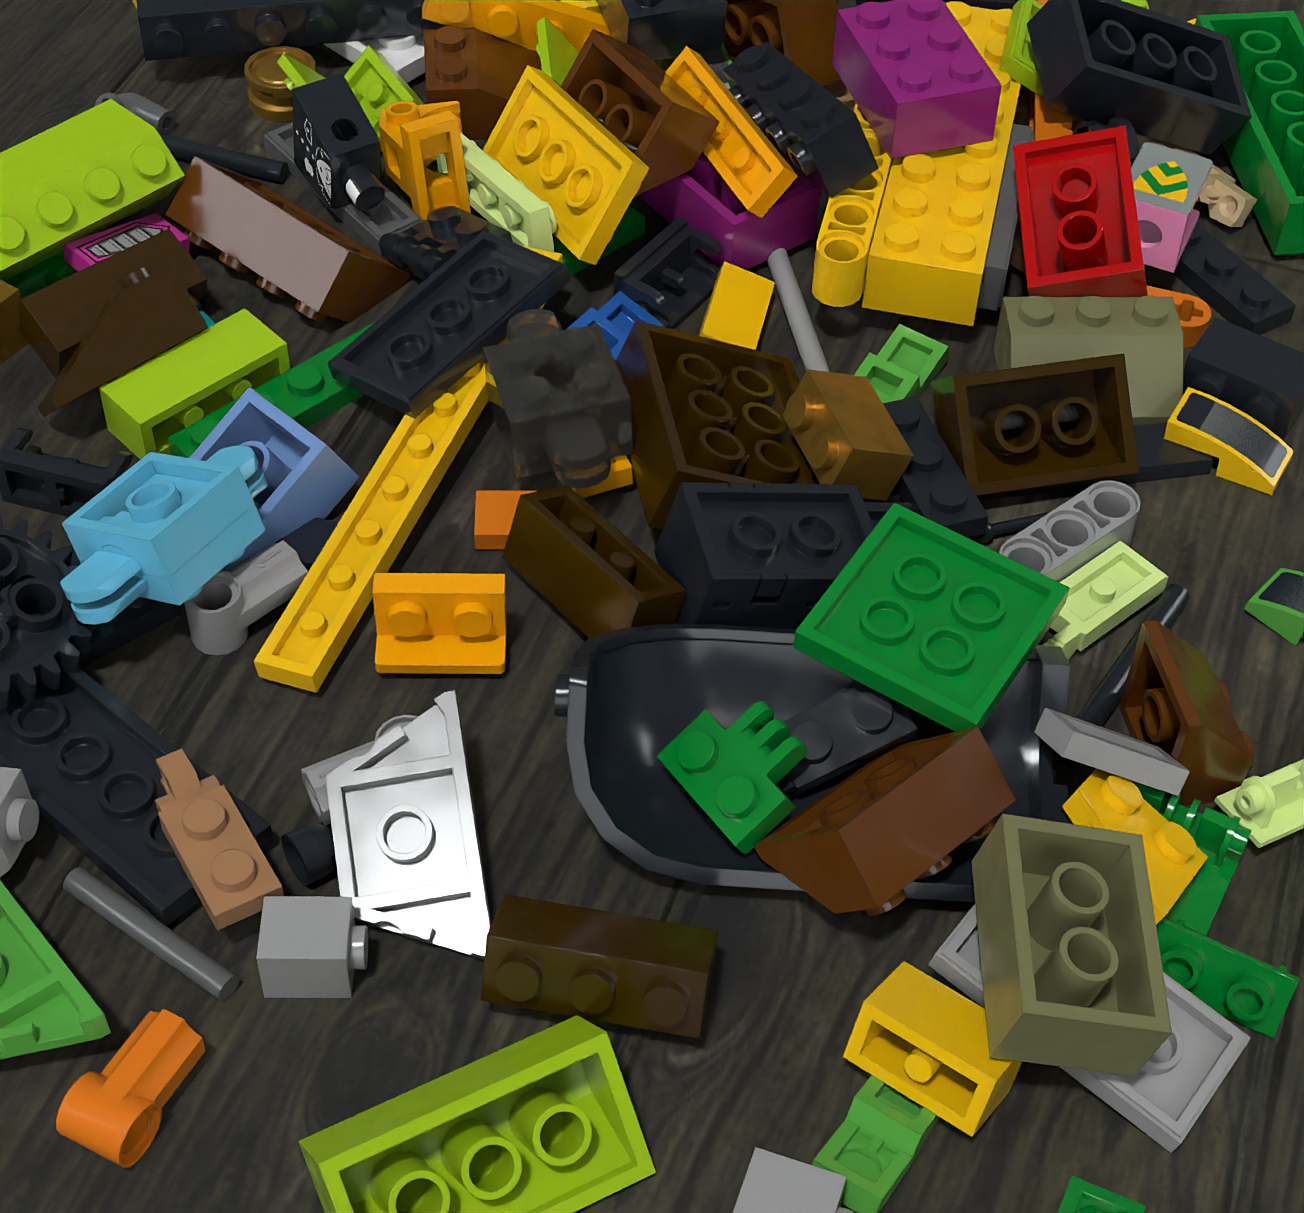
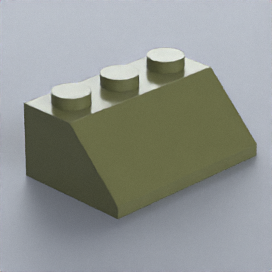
M1003 297L994 343L998 370L1124 353L1133 426L1165 423L1169 420L1183 396V332L1173 297Z

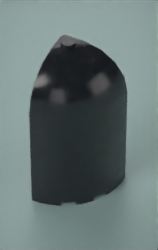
M659 624L622 628L589 638L575 651L570 675L557 674L554 715L567 717L566 743L576 797L602 838L644 869L698 884L804 891L763 861L755 848L745 855L735 847L657 758V755L705 709L725 729L729 728L749 707L759 701H764L774 711L773 719L779 718L785 721L861 683L794 649L796 629L718 624ZM1037 645L980 729L1016 801L994 817L996 823L1002 814L1072 824L1071 819L1062 807L1068 800L1067 785L1057 784L1056 770H1052V754L1059 753L1034 733L1045 707L1067 715L1070 663L1061 646ZM905 706L918 730L913 739L904 743L955 732ZM874 758L797 796L794 791L785 794L796 808L768 835ZM989 833L973 842L958 845L949 853L952 857V862L947 867L929 877L915 879L904 888L907 895L906 898L975 902L972 860Z

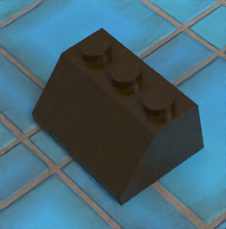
M1124 353L956 375L931 381L937 431L976 496L1139 473Z

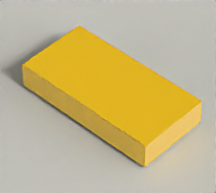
M724 261L718 273L699 336L756 350L775 282Z

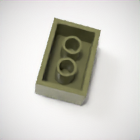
M1002 814L972 860L990 1057L1135 1076L1172 1034L1142 835Z

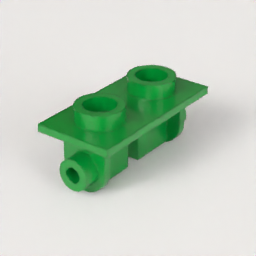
M1166 918L1161 919L1156 929L1163 972L1220 1015L1270 1038H1274L1300 978L1287 973V966L1280 964L1278 969L1184 927L1185 921L1179 918L1176 923Z

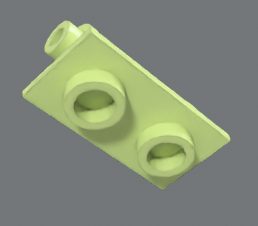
M1304 759L1263 777H1249L1243 781L1240 787L1215 798L1214 802L1229 817L1233 818L1234 815L1240 817L1239 825L1252 830L1249 838L1258 848L1304 828Z

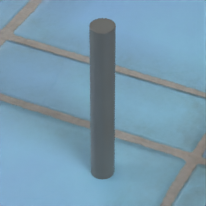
M83 867L74 868L66 876L63 883V889L217 999L225 1001L235 992L239 984V977Z

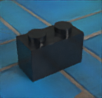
M1215 317L1188 354L1183 371V395L1188 387L1209 394L1248 414L1284 441L1304 411V353Z

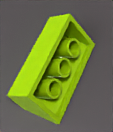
M109 99L1 152L0 279L6 281L64 250V244L98 233L167 197L185 174L155 127L114 100Z
M577 1015L298 1141L325 1213H574L656 1173L608 1034L603 1029Z

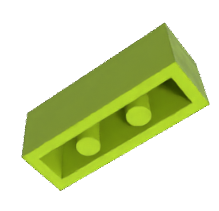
M244 308L99 386L107 428L140 460L149 452L171 455L167 439L169 436L241 397L249 387L254 390L290 370L287 343Z

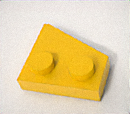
M1096 768L1062 805L1074 825L1142 835L1156 924L1166 916L1208 858L1196 846L1193 837L1187 830L1174 822H1169L1143 799L1138 787L1127 778Z

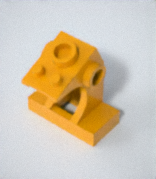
M400 101L390 104L386 109H381L379 131L386 174L411 198L413 211L423 220H427V215L431 211L444 206H456L471 213L460 132L462 133L461 111L458 101L417 105L410 101ZM445 153L448 174L433 172L427 168L430 163L437 160L436 155Z

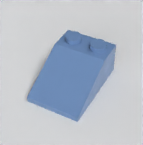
M250 387L190 456L191 459L206 461L222 448L230 446L250 447L258 460V469L262 471L267 482V487L253 498L266 531L245 548L244 554L238 560L227 564L221 569V571L226 572L315 517L325 519L359 479V476L329 446Z

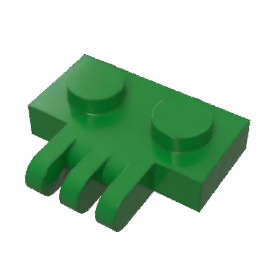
M764 701L754 703L727 729L705 709L657 755V758L734 846L745 855L796 808L776 784L807 753V746L797 736L789 737L791 734L790 728L781 719H773L774 711Z

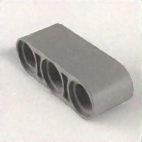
M1110 480L1095 483L1008 539L1001 546L999 553L1060 583L1118 541H1122L1127 546H1130L1141 505L1139 495L1131 487L1121 482Z

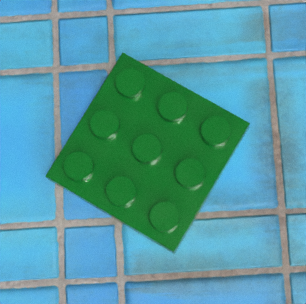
M893 503L797 628L793 648L955 732L974 727L981 729L1064 607L1070 587L903 506Z

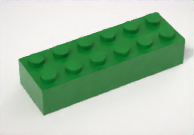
M1294 10L1197 15L1195 25L1228 35L1252 116L1251 119L1222 144L1243 190L1257 199L1252 209L1274 255H1297L1304 253V29Z

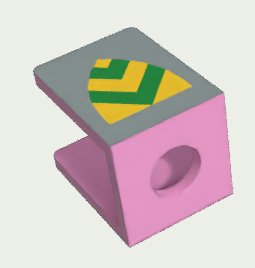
M1150 142L1143 144L1131 170L1145 265L1174 273L1198 221L1199 211L1193 209L1211 171L1212 160Z

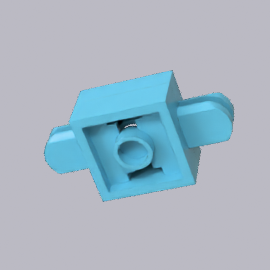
M247 446L222 448L206 461L149 452L66 519L62 525L81 565L61 580L60 584L67 599L72 601L71 606L78 621L83 624L93 625L109 622L138 597L180 606L182 603L196 597L201 592L203 585L223 567L238 560L244 554L245 548L266 531L253 498L267 487V482L262 471L258 469L259 463L252 448Z

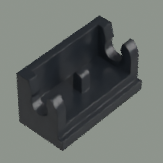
M679 216L614 272V296L621 291L660 321L663 327L675 330L711 297L721 266L717 263L706 260L701 253V249L717 256L724 248L717 239L688 225V220Z
M18 428L0 450V493L2 501L70 517L125 473L126 468L130 466L133 459V454L119 451L105 468L80 462V460L74 458H63L42 453L41 447L30 445L23 451L25 445L32 438L33 430Z

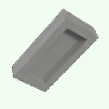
M1046 707L1034 731L1062 757L1179 796L1190 773L1187 768L1158 746Z

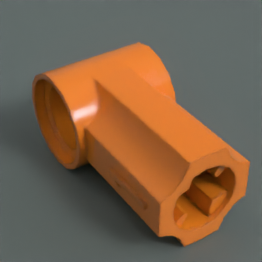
M162 1009L161 1012L149 1011L101 1073L89 1071L71 1086L58 1110L56 1130L62 1136L122 1168L131 1167L139 1161L153 1142L160 1126L162 1107L204 1054L203 1038L194 1032L183 1018L165 1009Z

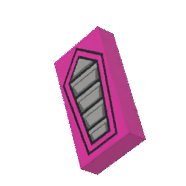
M155 213L64 244V261L79 272L167 229L173 232L189 253L190 238Z

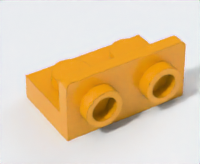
M374 573L372 594L377 632L375 669L378 673L501 674L505 671L507 637L505 574Z

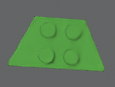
M0 881V1059L101 1039L111 1033L102 1010Z

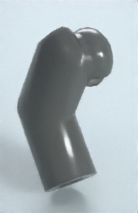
M108 92L100 95L95 102V106L112 99L155 127L158 133L169 134L176 123L174 112L137 93L128 92L116 95L115 93Z

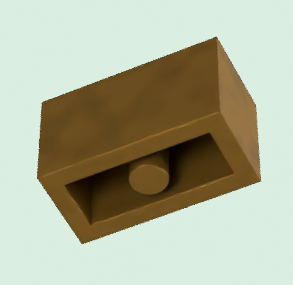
M807 369L795 393L789 398L786 409L782 414L819 483L857 485L861 497L864 499L886 501L914 456L867 377Z

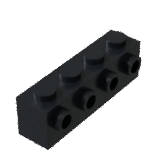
M768 42L745 49L736 57L735 62L722 69L730 86L728 90L782 157L785 156L790 160L803 177H809L831 198L879 169L856 113Z

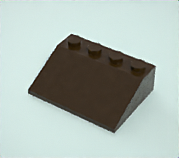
M635 321L609 376L648 527L663 530L681 482L727 483L728 485L729 483L820 484L782 416L789 398L795 393L800 384L791 358Z

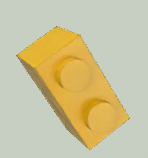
M905 961L864 1000L843 1057L932 1111L971 1137H973L1007 1096L1022 1064V1061L990 1057L986 1010Z

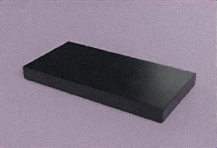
M483 230L331 359L327 364L332 378L415 419L570 281L567 265Z

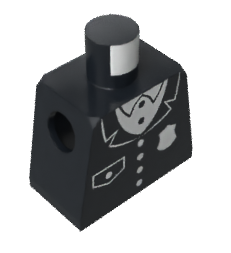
M341 73L293 88L294 163L329 208L338 209L354 203L359 210L366 211L378 206L385 196V190L380 184V141L343 74Z

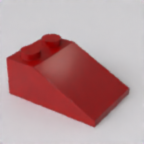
M1126 125L1013 145L1029 296H1148Z

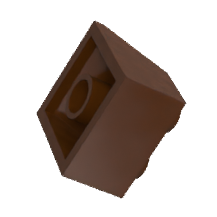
M1157 620L1143 622L1118 707L1132 738L1160 747L1190 771L1180 793L1182 795L1179 804L1190 806L1194 799L1202 801L1201 804L1212 803L1217 796L1240 787L1245 780L1247 772L1252 769L1254 750L1251 739L1245 731L1239 730L1230 710L1228 689L1222 680L1216 679L1206 655ZM1166 792L1164 798L1170 800L1173 794Z

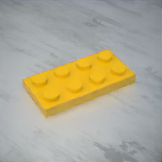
M529 65L524 70L482 150L493 160H497L513 177L521 180L542 201L549 203L557 223V230L553 234L579 260L593 265L597 264L605 247L611 241L614 231L633 197L639 191L641 183L650 169L544 71Z

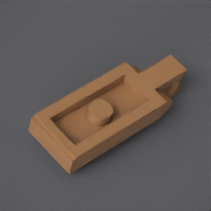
M182 748L156 759L162 776L160 781L167 794L155 800L162 830L215 928L220 930L262 911L264 896H284L281 883L225 786H220L219 781L214 775L199 781L194 767Z

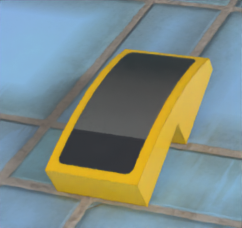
M1190 387L1187 388L1167 421L1164 435L1166 440L1220 458L1216 476L1269 495H1273L1294 453L1281 438L1248 414L1209 394Z

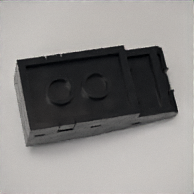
M681 482L654 553L658 565L687 590L676 619L677 624H718L797 630L893 503L915 513L916 511L912 509L911 503L863 502L857 485L729 483L728 485L727 483Z

